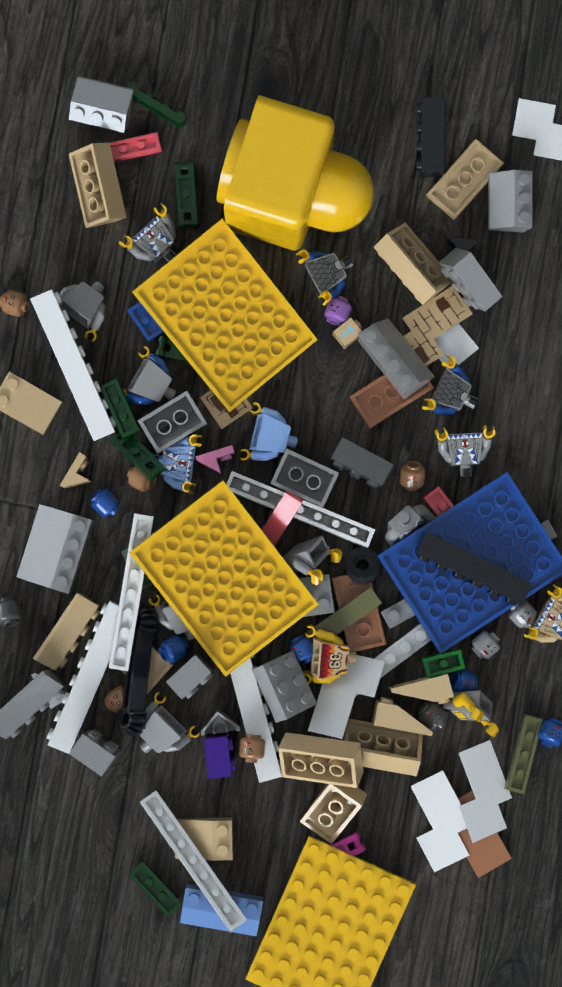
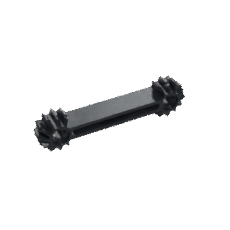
M144 605L138 608L129 669L126 671L122 709L119 710V717H117L119 721L117 726L120 727V732L127 736L142 734L143 729H146L145 723L147 722L145 703L153 633L157 631L156 626L159 623L157 622L158 615H156V610Z

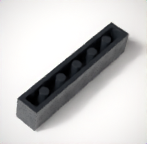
M424 532L415 551L419 555V560L426 563L430 560L436 563V568L444 572L449 569L454 572V577L461 580L467 578L471 580V585L479 589L482 586L489 589V594L496 597L502 595L506 597V602L514 606L517 603L523 605L533 584L428 532Z

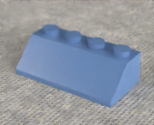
M187 884L180 923L229 931L198 885ZM227 891L247 919L231 932L257 936L263 897Z

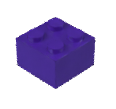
M229 733L205 736L204 746L208 779L232 776L233 771L236 769L235 757H231V751L234 749L233 737L229 738Z

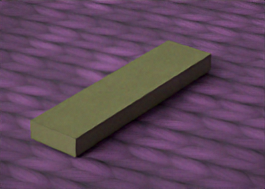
M370 587L320 622L315 628L316 630L322 629L337 635L382 604V602ZM310 629L308 633L313 634V629Z
M523 714L504 789L525 794L539 739L538 732L544 719Z

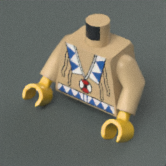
M553 584L555 587L554 592L547 591L551 596L547 597L536 616V622L531 627L527 626L530 629V633L528 635L524 634V637L541 643L555 642L557 639L562 640V589Z

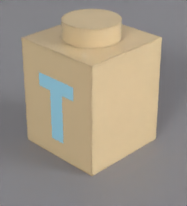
M349 318L333 332V336L346 349L358 339V334L362 332L361 329L363 327L357 320L353 321L352 318Z

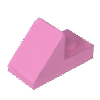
M231 445L196 456V460L221 474L217 460L221 459L222 462L232 459L231 455L235 453Z

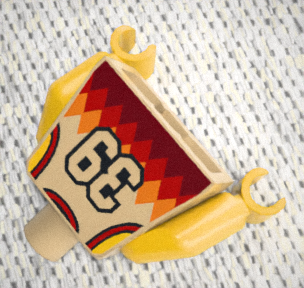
M307 625V628L313 629V634L305 633L306 637H313L315 635L317 638H313L311 672L305 670L303 674L309 677V679H306L308 684L311 681L314 683L330 684L339 678L340 675L347 673L348 663H356L357 654L356 652H349V646L345 645L343 640L334 633L322 629L316 630L314 625Z

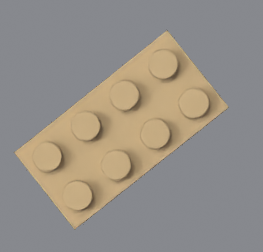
M285 732L278 747L282 777L358 788L364 773L361 743Z

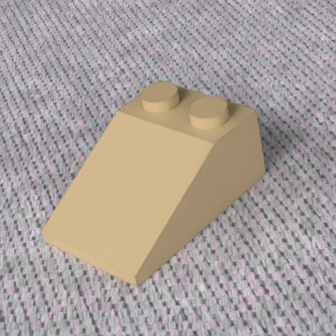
M8 372L0 386V411L44 435L62 402L17 375Z
M447 673L388 686L389 691L392 693L433 701L439 704L450 702L449 698L454 697Z
M381 697L380 700L375 701L372 718L373 725L432 736L433 732L393 703L394 700L391 698Z
M326 784L300 822L332 844L362 807L367 793L360 788Z
M232 817L177 819L205 860H233Z

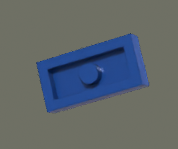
M140 302L127 310L148 342L164 333Z

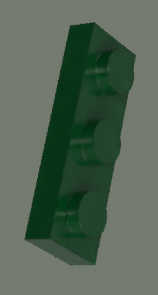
M116 378L100 386L121 437L125 439L140 432L141 429L119 379Z
M144 860L129 873L134 882L168 918L183 904Z

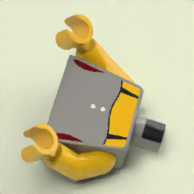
M481 691L454 692L452 701L443 704V709L446 712H452L460 720H473L481 722L484 726L487 725L486 732L490 736L495 737L499 732L497 725L491 722L493 703Z

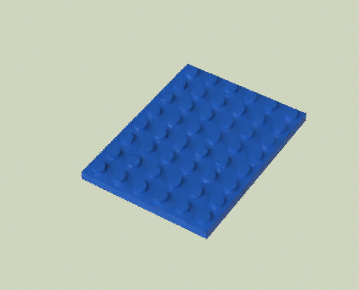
M508 472L377 555L440 654L511 609L514 605L506 602V597L502 595L496 597L489 594V589L482 586L479 589L471 585V580L467 578L461 580L454 577V572L449 569L444 572L436 568V563L430 560L428 563L419 560V555L415 551L424 532L443 539L533 583L526 598L562 575V556Z

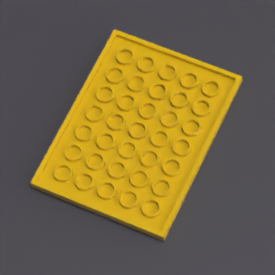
M223 219L219 220L132 291L228 412H231L318 340Z
M221 481L129 552L225 677L319 605L224 481Z
M308 836L245 980L261 987H371L416 883L312 836Z

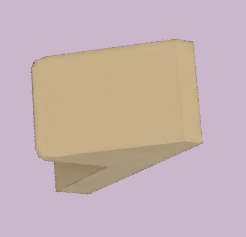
M79 452L60 486L66 489L91 482L79 475L80 471L83 472L89 463L87 462V456Z

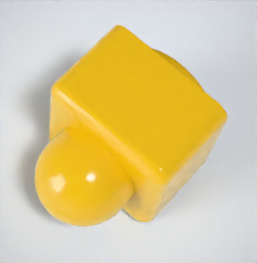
M259 95L250 121L241 118L233 133L221 172L217 202L224 204L225 222L234 233L295 251L303 246L309 226L327 232H342L357 226L364 220L371 209L374 199L372 178L365 166L357 159L332 150L335 125L331 117Z

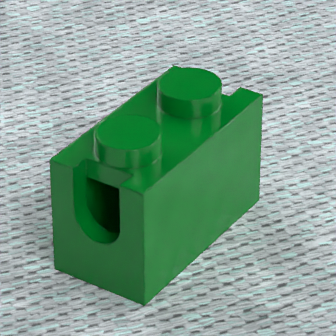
M458 648L421 658L425 669V677L427 678L465 669L462 653Z

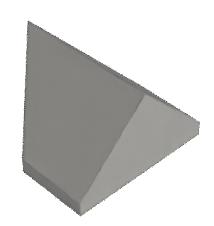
M218 709L202 729L201 736L208 733L240 731L241 729L238 723Z

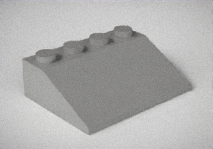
M39 504L17 578L72 594L94 520Z
M52 669L42 671L0 709V737L8 739L10 736L12 739L21 732L19 729L24 724L28 726L36 718L34 715L39 710L43 712L50 706L49 701L53 697L57 699L65 692L63 690L66 686L65 683Z

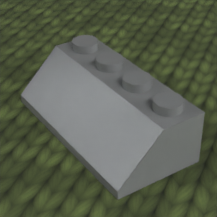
M389 318L373 323L358 334L360 345L404 400L435 378Z

